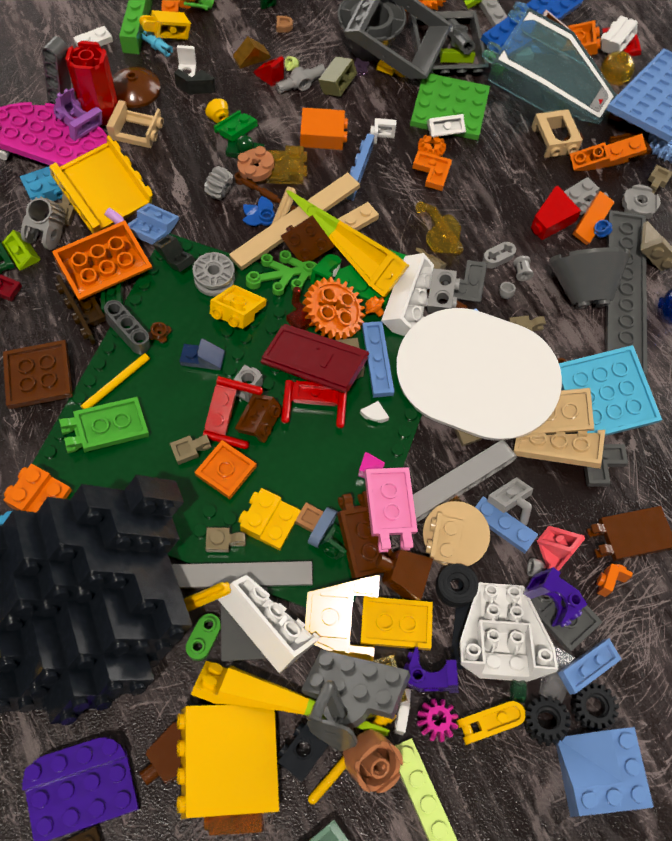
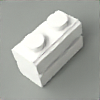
M620 16L616 22L613 21L609 31L601 37L602 51L615 56L620 55L636 35L638 22L624 16Z

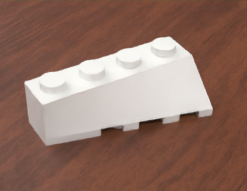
M424 253L404 257V261L409 264V267L393 287L381 320L392 332L405 336L419 320L424 318V306L428 304L427 289H430L434 264Z
M247 575L230 584L231 593L218 599L279 673L293 664L321 638L315 632L310 634L303 628L305 624L301 620L297 619L295 621L285 612L286 608L281 603L278 604L269 599L270 594Z

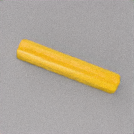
M221 582L184 598L188 612L231 593L230 584L228 582Z

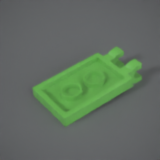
M137 397L73 411L74 417L59 419L62 435L73 431L76 434L75 437L64 438L67 453L75 452L83 447L84 452L149 437Z

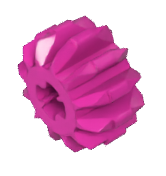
M433 698L430 700V705L426 702L423 703L422 708L424 711L417 712V716L424 719L418 721L417 726H425L421 734L424 736L430 732L429 740L431 742L435 740L436 735L439 742L445 741L444 734L451 738L453 733L450 729L456 730L458 728V725L452 722V720L458 718V714H450L454 706L450 705L445 708L446 702L444 699L438 705L436 699ZM436 715H439L441 717L439 720L443 721L438 726L434 724L435 720L432 721V718Z

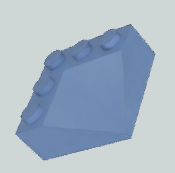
M635 727L565 736L562 741L560 740L556 744L570 817L654 808Z

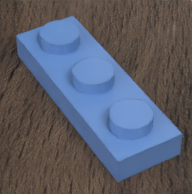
M483 496L475 508L483 514L489 529L525 554L538 534L507 512H501L487 502L488 499Z
M609 638L604 639L559 671L558 675L569 694H576L619 662L621 657Z

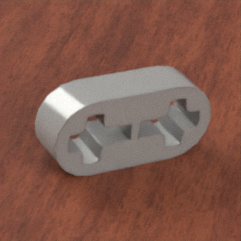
M503 242L485 251L482 262L488 263L487 268H496L513 259L516 247L513 243Z

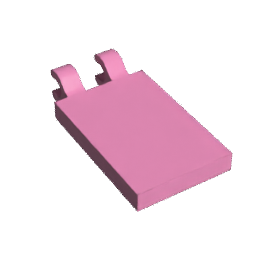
M409 468L366 469L364 475L371 535L378 536L379 553L388 552V549H391L389 535H400V549L410 551V548H413L411 534H416L418 530Z

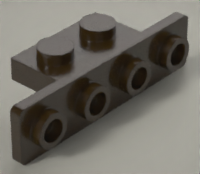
M59 274L56 275L58 283L55 286L60 295H65L66 298L63 301L68 310H73L74 313L71 315L76 325L81 324L82 328L79 330L84 340L89 339L91 345L96 344L89 328L105 322L106 318L94 296L92 295L79 301L74 293L70 295Z

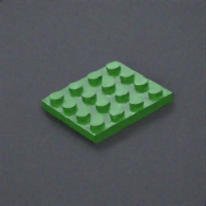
M429 73L427 79H422L410 126L429 130L427 120L430 118L464 114L466 132L451 135L478 140L490 86Z

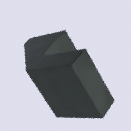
M180 69L174 72L176 87L187 94H206L216 91L214 77L203 70L197 72L193 77Z
M167 234L153 244L154 248L168 265L179 272L195 262L193 255L184 252L178 239L174 236Z

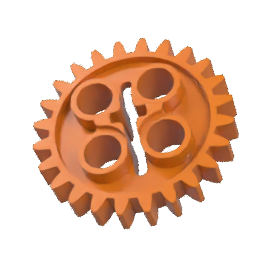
M325 277L321 281L317 280L308 288L304 295L306 298L302 302L306 305L303 311L308 312L305 319H311L309 326L315 325V332L321 330V336L328 334L330 339L334 336L336 340L352 337L361 329L360 326L364 323L362 319L365 317V314L362 313L365 307L360 306L363 299H357L359 292L353 293L354 287L348 288L346 281L340 284V278L335 282L332 277L328 280Z

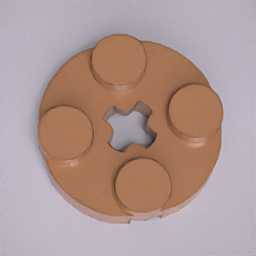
M258 146L255 149L239 154L237 166L240 175L247 180L249 178L254 182H258L270 177L271 171L275 168L272 154L266 151L264 147Z

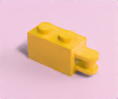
M152 10L151 16L143 15L139 18V23L144 31L153 32L156 38L188 39L191 23L183 12Z

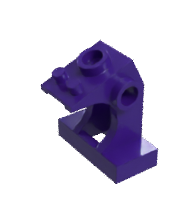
M554 567L533 575L523 594L530 599L541 595L552 598L555 601L557 614L551 626L560 625L564 627L565 625H570L572 620L578 618L582 614L581 609L588 604L579 590L559 577L561 572ZM562 600L565 602V607L561 604Z
M415 647L414 653L409 651L410 664L406 663L403 668L409 670L410 673L407 686L419 692L449 691V693H459L456 660H446L445 666L439 672L432 673L425 671L420 666L418 647ZM417 676H422L419 680L415 679Z

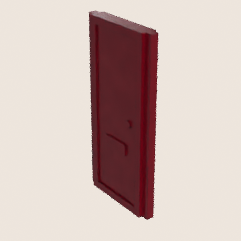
M284 324L268 346L260 362L263 365L346 394L368 359L369 351Z

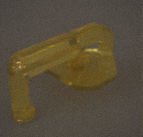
M421 201L418 202L415 207L418 213H429L436 223L426 236L427 243L432 251L435 253L462 254L464 248L460 242L461 226L456 218L449 214L442 216L435 206Z

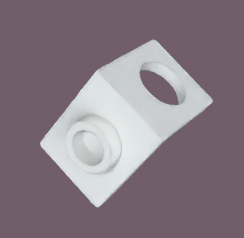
M177 45L178 69L181 71L185 69L191 70V73L188 75L193 77L196 72L195 47Z

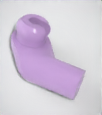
M108 208L104 214L114 224L124 221V218L111 208Z

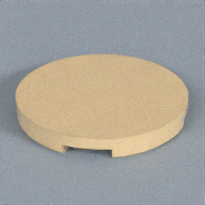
M451 501L443 503L431 511L423 527L425 547H427L428 540L433 538L434 532L430 531L432 518H436L439 512L443 513L442 516L464 520L456 564L470 566L481 559L489 546L490 529L487 520L477 508L465 502ZM437 562V563H439V564H441V565H443V566H445V567L448 566V565H450V564H445V563Z

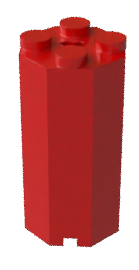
M80 41L77 43V47L73 48L72 45L68 48L65 58L76 99H78L81 109L85 112L90 111L96 106L101 109L102 126H105L118 103L107 52L104 48L103 50L101 49L98 42Z

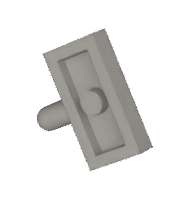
M516 477L489 494L487 502L503 513L518 505L522 508L519 521L527 525L532 505L525 499L532 495L533 488Z

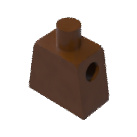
M398 550L391 553L390 557L380 554L375 566L385 571L382 579L384 585L406 600L417 601L422 599L433 559L405 550Z
M176 722L172 723L145 752L151 764L140 771L139 774L147 786L159 776L167 785L177 780V769L181 768V757L177 756V742L181 740V730L177 729Z

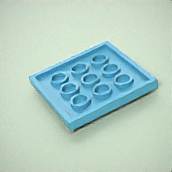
M633 345L559 363L562 376V390L590 388L594 431H587V433H597L598 430H605V436L659 423L662 420Z

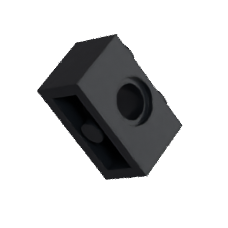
M301 723L293 733L296 737L291 745L286 743L277 755L280 757L278 765L300 783L304 781L329 746L311 733L307 723L306 725ZM301 743H305L310 747V754L306 757H301L296 752L297 746Z

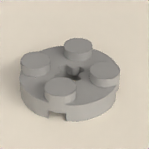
M634 185L631 189H627L622 197V205L625 208L624 212L646 215V219H650L660 206V197L658 194L655 196L652 193L653 189L648 186Z

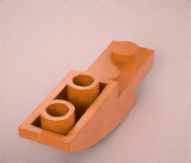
M639 134L606 145V142L570 153V158L574 171L594 170L629 162V158L647 153L643 135Z

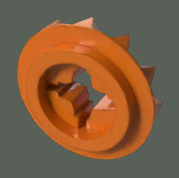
M424 135L423 138L419 139L418 150L442 156L445 153L446 144L444 139H440L439 136L431 137Z

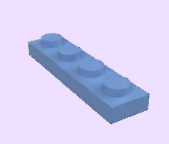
M368 133L366 139L361 141L359 149L361 152L356 154L355 167L352 166L350 175L359 184L373 149L374 135ZM357 190L346 199L354 201Z
M382 321L362 323L365 350L369 351L367 363L373 398L393 396L394 387Z

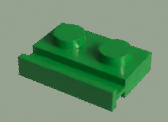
M238 110L214 125V132H219L221 136L233 142L241 135L257 127V119L245 113L241 114V111Z

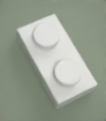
M105 26L73 37L76 46H78L77 43L80 41L98 42L100 47L113 42L112 36Z

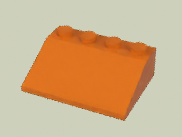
M125 220L52 251L58 268L79 301L152 269L151 263Z

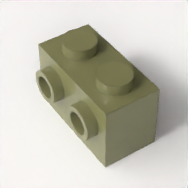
M335 57L318 79L323 94L342 95L357 74L353 59Z

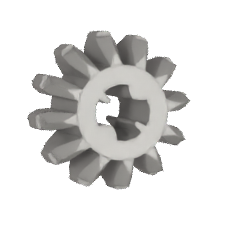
M214 167L212 172L209 173L208 178H206L204 191L214 199L220 200L224 198L231 188L233 175L224 167Z

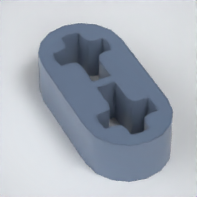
M330 507L325 509L309 537L308 544L319 548L321 540L337 517V511Z

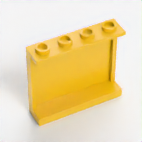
M109 135L107 136V143L60 167L57 163L49 166L52 178L92 234L115 225L112 220L104 215L108 208L113 209L126 219L146 204H152L153 193L149 186L144 185L137 170L134 171L129 158L121 153L119 144L113 141Z
M239 705L185 706L181 713L177 715V729L181 730V740L177 742V756L181 757V768L177 769V784L181 785V796L177 797V812L181 813V819L279 812L275 710Z

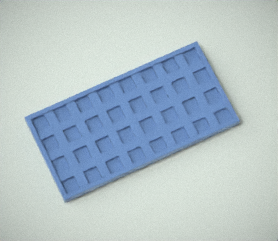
M664 48L608 104L606 110L614 116H619L628 123L634 124L645 132L652 133L658 136L659 139L667 142L672 140V52Z

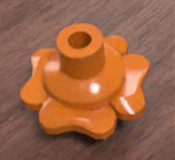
M374 296L368 299L365 303V313H376L378 317L383 315L384 311L381 307L384 298Z

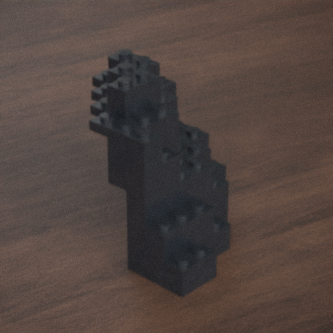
M135 475L125 490L81 484L70 500L47 497L37 512L13 510L4 524L0 525V714L8 711L26 713L31 710H43L48 713L50 724L70 725L77 720L85 709L105 710L112 705L120 694L140 695L155 680L151 668L159 664L192 626L168 553L180 540L172 516L184 503L176 481Z

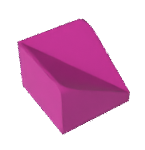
M365 452L358 477L365 478L364 472L366 469H382L385 462Z

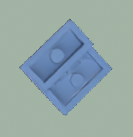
M148 203L137 210V218L128 223V226L136 238L153 245L171 232L178 222L179 216Z

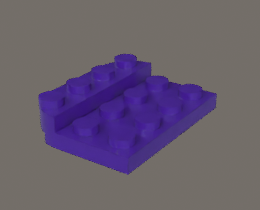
M96 738L44 755L27 766L24 771L22 790L26 793L34 841H51L140 810L128 754L113 739Z

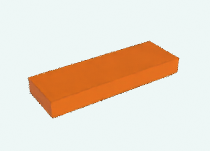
M599 191L574 230L573 235L585 245H588L595 235V224L605 219L614 201Z

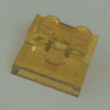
M285 146V151L267 150L272 154L275 168L271 171L272 174L266 179L267 183L303 184V177H307V165H303V163H307V151H303V146Z

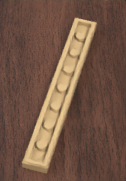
M347 172L307 201L326 212L358 190L360 184ZM298 206L230 253V259L241 270L245 269L263 254L268 253L282 243L284 240L281 238V235L287 232L286 228L292 225L295 227L309 218V216Z

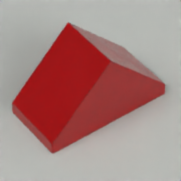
M283 56L265 62L254 70L253 73L273 87L284 78Z

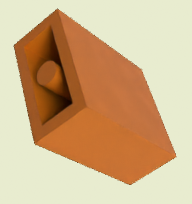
M302 108L300 147L343 150V142L347 143V131H344V129H347L348 126L345 110Z

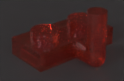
M296 286L293 288L291 303L297 310L288 314L286 321L293 327L305 330L310 327L311 319H305L308 312L303 311L306 305L300 302L301 288Z

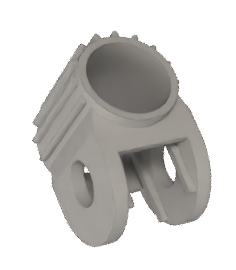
M35 197L34 200L27 204L26 215L21 226V238L26 243H32L36 241L41 231L43 232L41 243H43L44 248L53 250L60 241L63 226L67 219L66 212H64V208L47 198ZM49 208V214L44 219L45 212Z

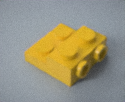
M232 285L210 300L209 314L216 320L220 319L228 322L231 327L243 329L254 321L255 313L266 306L267 299Z
M261 488L259 493L255 491L251 496L249 503L252 505L249 510H244L239 517L238 522L241 523L240 531L280 551L293 529L295 520L301 510L281 501V497Z

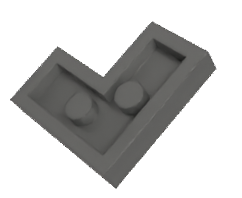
M467 260L464 280L460 279L459 290H455L454 297L481 302L488 263ZM444 281V285L450 284L449 281Z
M604 444L600 469L584 466L587 487H608L611 484L608 467L627 466L628 459L625 444Z

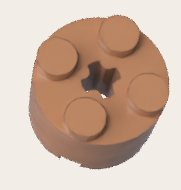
M368 729L356 736L358 743L355 747L343 751L345 767L366 792L376 791L377 793H383L392 788L399 780L401 775L399 770L400 766H403V758L400 751L384 735L373 729Z

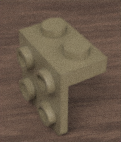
M648 221L644 222L643 230L641 231L642 243L640 245L642 254L646 255L651 263L660 271L672 268V246Z

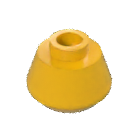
M223 99L211 100L205 110L206 116L216 123L221 122L229 115L227 102Z

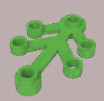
M281 251L280 262L295 266V268H290L274 261L272 255L263 254L261 256V264L277 271L263 274L251 271L246 276V286L250 289H258L263 281L281 278L272 287L273 294L280 296L284 293V289L292 277L300 275L298 279H293L291 282V289L294 292H300L306 280L311 279L312 269L317 263L313 261L302 262L291 257L289 251Z

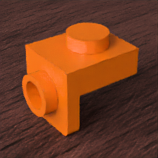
M611 564L598 577L597 585L599 588L597 594L604 597L608 596L613 592L616 580L625 583L632 578L633 573L628 571L623 565Z

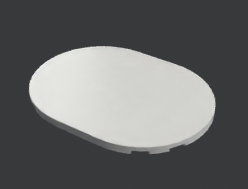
M444 309L422 318L407 332L397 355L399 385L404 396L418 412L433 421L487 440L501 441L520 438L532 433L551 416L561 394L562 376L558 360L552 349L540 336L520 325L472 309Z

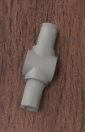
M323 64L305 70L302 67H296L288 79L276 83L277 91L279 94L292 88L305 91L311 86L314 79L321 77L326 69Z

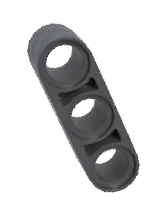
M117 300L108 301L104 306L107 323L134 353H146L150 348L147 331L122 303ZM143 340L144 342L137 343L136 341Z

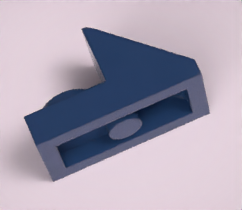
M201 339L199 345L184 344L179 362L181 366L221 370L225 350L205 339Z

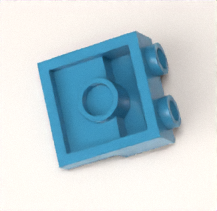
M49 166L20 176L30 200H34L35 197H43L51 201L62 199L63 192L52 178Z

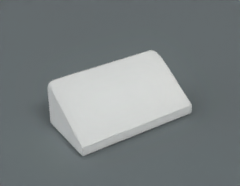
M464 114L427 120L431 137L466 132Z

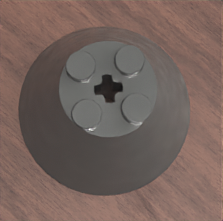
M604 247L571 251L567 257L561 258V254L551 257L549 264L572 305H575V309H586L590 305H595V308L607 307L614 299L630 258V250L625 248L624 252H619V247Z

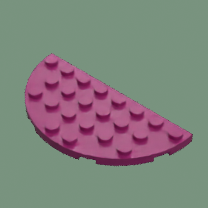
M23 102L0 107V149L47 165L57 163L60 167L107 143V134L99 126L74 141L70 138L69 126L55 116L53 110L55 104L32 105V102Z

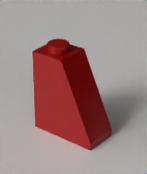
M556 186L535 215L531 229L541 240H544L574 224L581 210L559 186Z

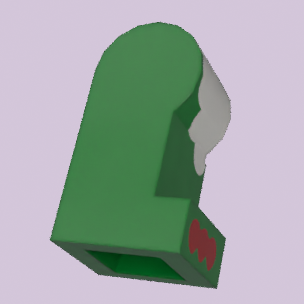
M334 254L326 255L312 269L310 283L314 284L317 280L321 281L324 277L326 280L330 277H335L340 269V257Z

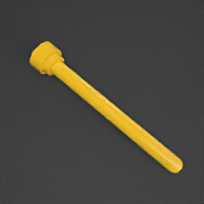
M375 715L372 723L382 727L388 723L391 724L394 719ZM344 756L308 796L310 804H316L346 769Z

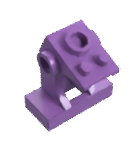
M66 88L64 90L65 93L61 94L59 92L57 94L53 110L55 116L69 126L70 138L76 141L102 125V110L96 106L88 112L83 111L80 102L74 96V88L70 90Z

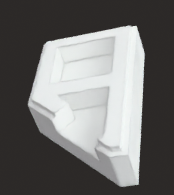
M405 689L397 709L393 730L395 734L403 735L406 732L411 689Z

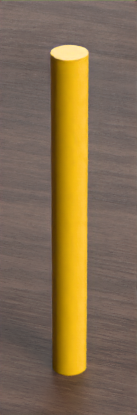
M146 353L141 355L80 405L81 408L93 407L150 360L149 356Z

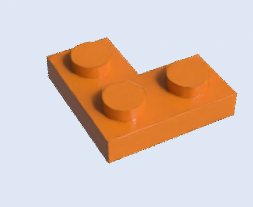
M418 150L412 168L429 173L425 183L426 187L442 191L452 160Z

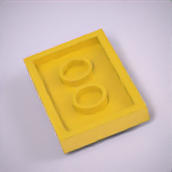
M364 596L360 644L408 649L418 647L419 650H431L433 602Z

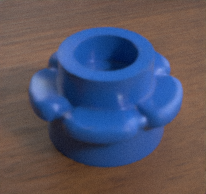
M600 220L594 226V234L598 237H606L613 230L612 224L608 220Z

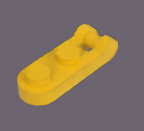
M510 701L459 719L457 724L459 728H462L465 735L463 738L465 745L519 726L524 722L526 713L520 703ZM477 722L480 730L479 732H473L471 727L472 723Z

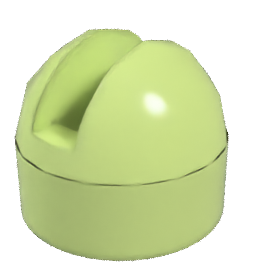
M288 56L285 59V68L288 71H293V69L299 67V61L295 57Z

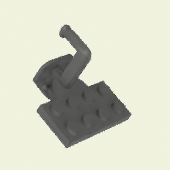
M321 649L301 689L304 696L316 699L310 715L307 716V725L311 733L338 751L355 747L358 741L351 729L365 722L370 713L394 719L410 679L409 670Z

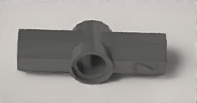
M449 19L448 22L452 25L448 33L451 37V45L460 48L464 54H470L475 49V43L467 34L468 27L459 25L455 19Z

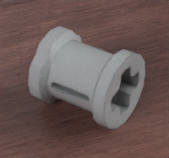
M519 256L513 261L517 269V280L527 281L534 276L529 265L531 262L530 257Z

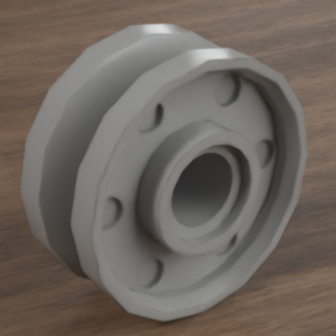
M217 252L206 253L194 262L192 268L196 288L201 293L215 297L234 285V265L226 255Z

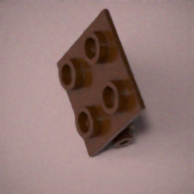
M313 215L295 227L292 225L286 228L287 232L281 235V238L296 258L302 262L312 261L335 246Z

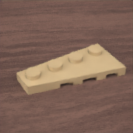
M598 430L597 433L578 431L577 434L556 432L554 435L530 433L516 438L514 453L520 457L600 469L605 430Z

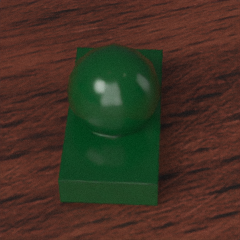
M241 135L233 142L228 141L225 154L226 157L238 158V155L255 149L258 146L264 148L265 146L264 144L254 143L251 137L247 135Z

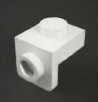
M375 118L374 126L370 128V134L374 135L373 144H377V137L394 138L396 120Z

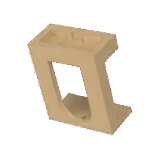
M119 100L106 127L108 135L112 140L151 148L153 142L157 140L159 129L163 127V118L161 117L160 109H157L154 116L127 110L126 102ZM125 121L149 126L146 138L121 133Z
M569 109L535 115L532 129L534 132L540 131L547 147L544 155L545 158L568 155L579 151L583 140ZM566 127L570 134V139L567 141L558 140L551 129Z

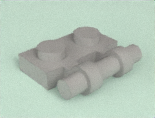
M587 177L564 192L581 210L579 215H582L586 212L600 188Z

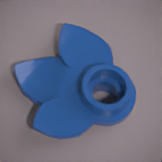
M261 196L258 205H243L246 215L243 222L251 226L260 224L269 226L272 224L275 212L273 211V204L269 199Z

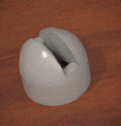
M510 282L502 283L499 289L500 296L503 299L512 298L516 287Z
M531 558L527 564L528 576L542 572V569L546 568L544 562Z

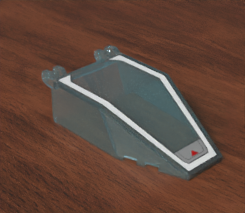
M517 1L514 4V9L510 10L508 15L518 24L502 48L499 44L492 41L487 45L489 50L485 49L482 52V57L492 64L488 80L544 112L569 109L571 116L577 117L578 120L600 124L608 112L606 110L608 104L617 96L572 30L534 11L525 3Z

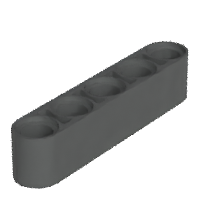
M58 36L52 37L42 49L48 103L51 104L56 103L55 100L59 92L63 94L66 88L68 90L71 89L70 74L65 59L68 47L65 41Z

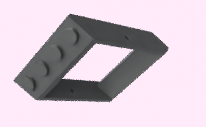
M360 0L344 31L346 36L407 78L427 79L452 27L451 23L418 0H392L429 26L411 63L365 32L380 0Z
M476 10L434 11L447 21L449 19H455L456 21L469 20L478 64L434 65L430 73L433 74V71H440V74H449L450 71L466 73V70H473V73H482L484 69L488 68L484 43L480 40L482 35ZM410 13L408 15V23L414 55H416L421 44L416 22L422 21Z

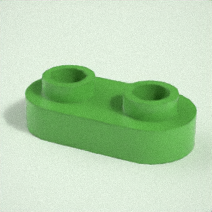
M205 614L198 620L186 644V652L192 660L201 661L208 657L221 631V622L216 615ZM207 622H212L213 627L210 629H206L205 624ZM197 643L202 644V648L199 651L194 650V645Z

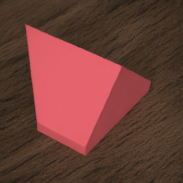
M548 526L537 540L546 568L554 567L559 571L585 540L584 535Z

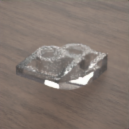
M555 647L558 670L555 673L542 677L539 693L547 698L551 696L554 702L558 699L561 704L567 689L558 672L575 661L576 658L559 647Z

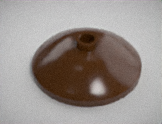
M128 67L112 76L117 101H125L127 108H140L149 105L160 94L161 86L158 77L145 68Z

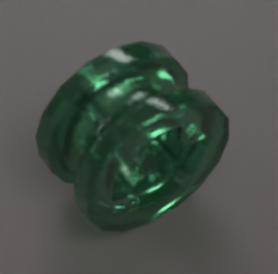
M512 679L510 699L511 701L518 699L521 703H524L527 694L526 681L521 680L518 683L517 680Z

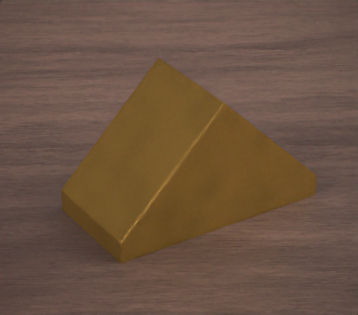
M248 36L233 54V58L240 69L271 59L264 45Z

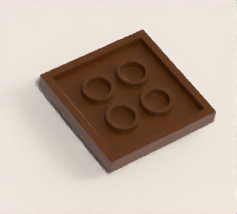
M66 340L3 351L5 397L8 409L73 397Z

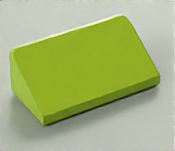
M441 49L439 52L440 62L473 63L475 58L474 50L470 54H464L460 49Z
M13 230L1 243L19 270H23L41 260L31 244L22 240L20 232Z

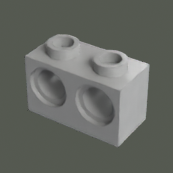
M433 268L427 304L428 313L456 308L457 297H454V292L459 290L460 278H457V271ZM446 280L449 281L450 284L442 285L441 282ZM446 299L448 302L445 304L438 303V300Z

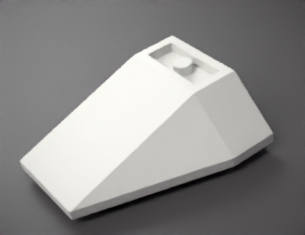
M478 583V592L473 599L459 646L461 665L479 678L528 682L555 673L558 670L555 647L531 599L523 594L526 589L522 585Z

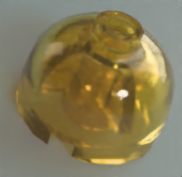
M624 51L612 52L603 60L599 69L600 76L602 77L603 75L606 78L605 81L612 85L620 86L624 82H630L635 70L634 59Z

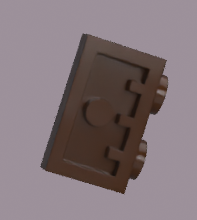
M253 394L235 429L239 433L255 436L260 442L265 443L281 413L282 406L272 396Z

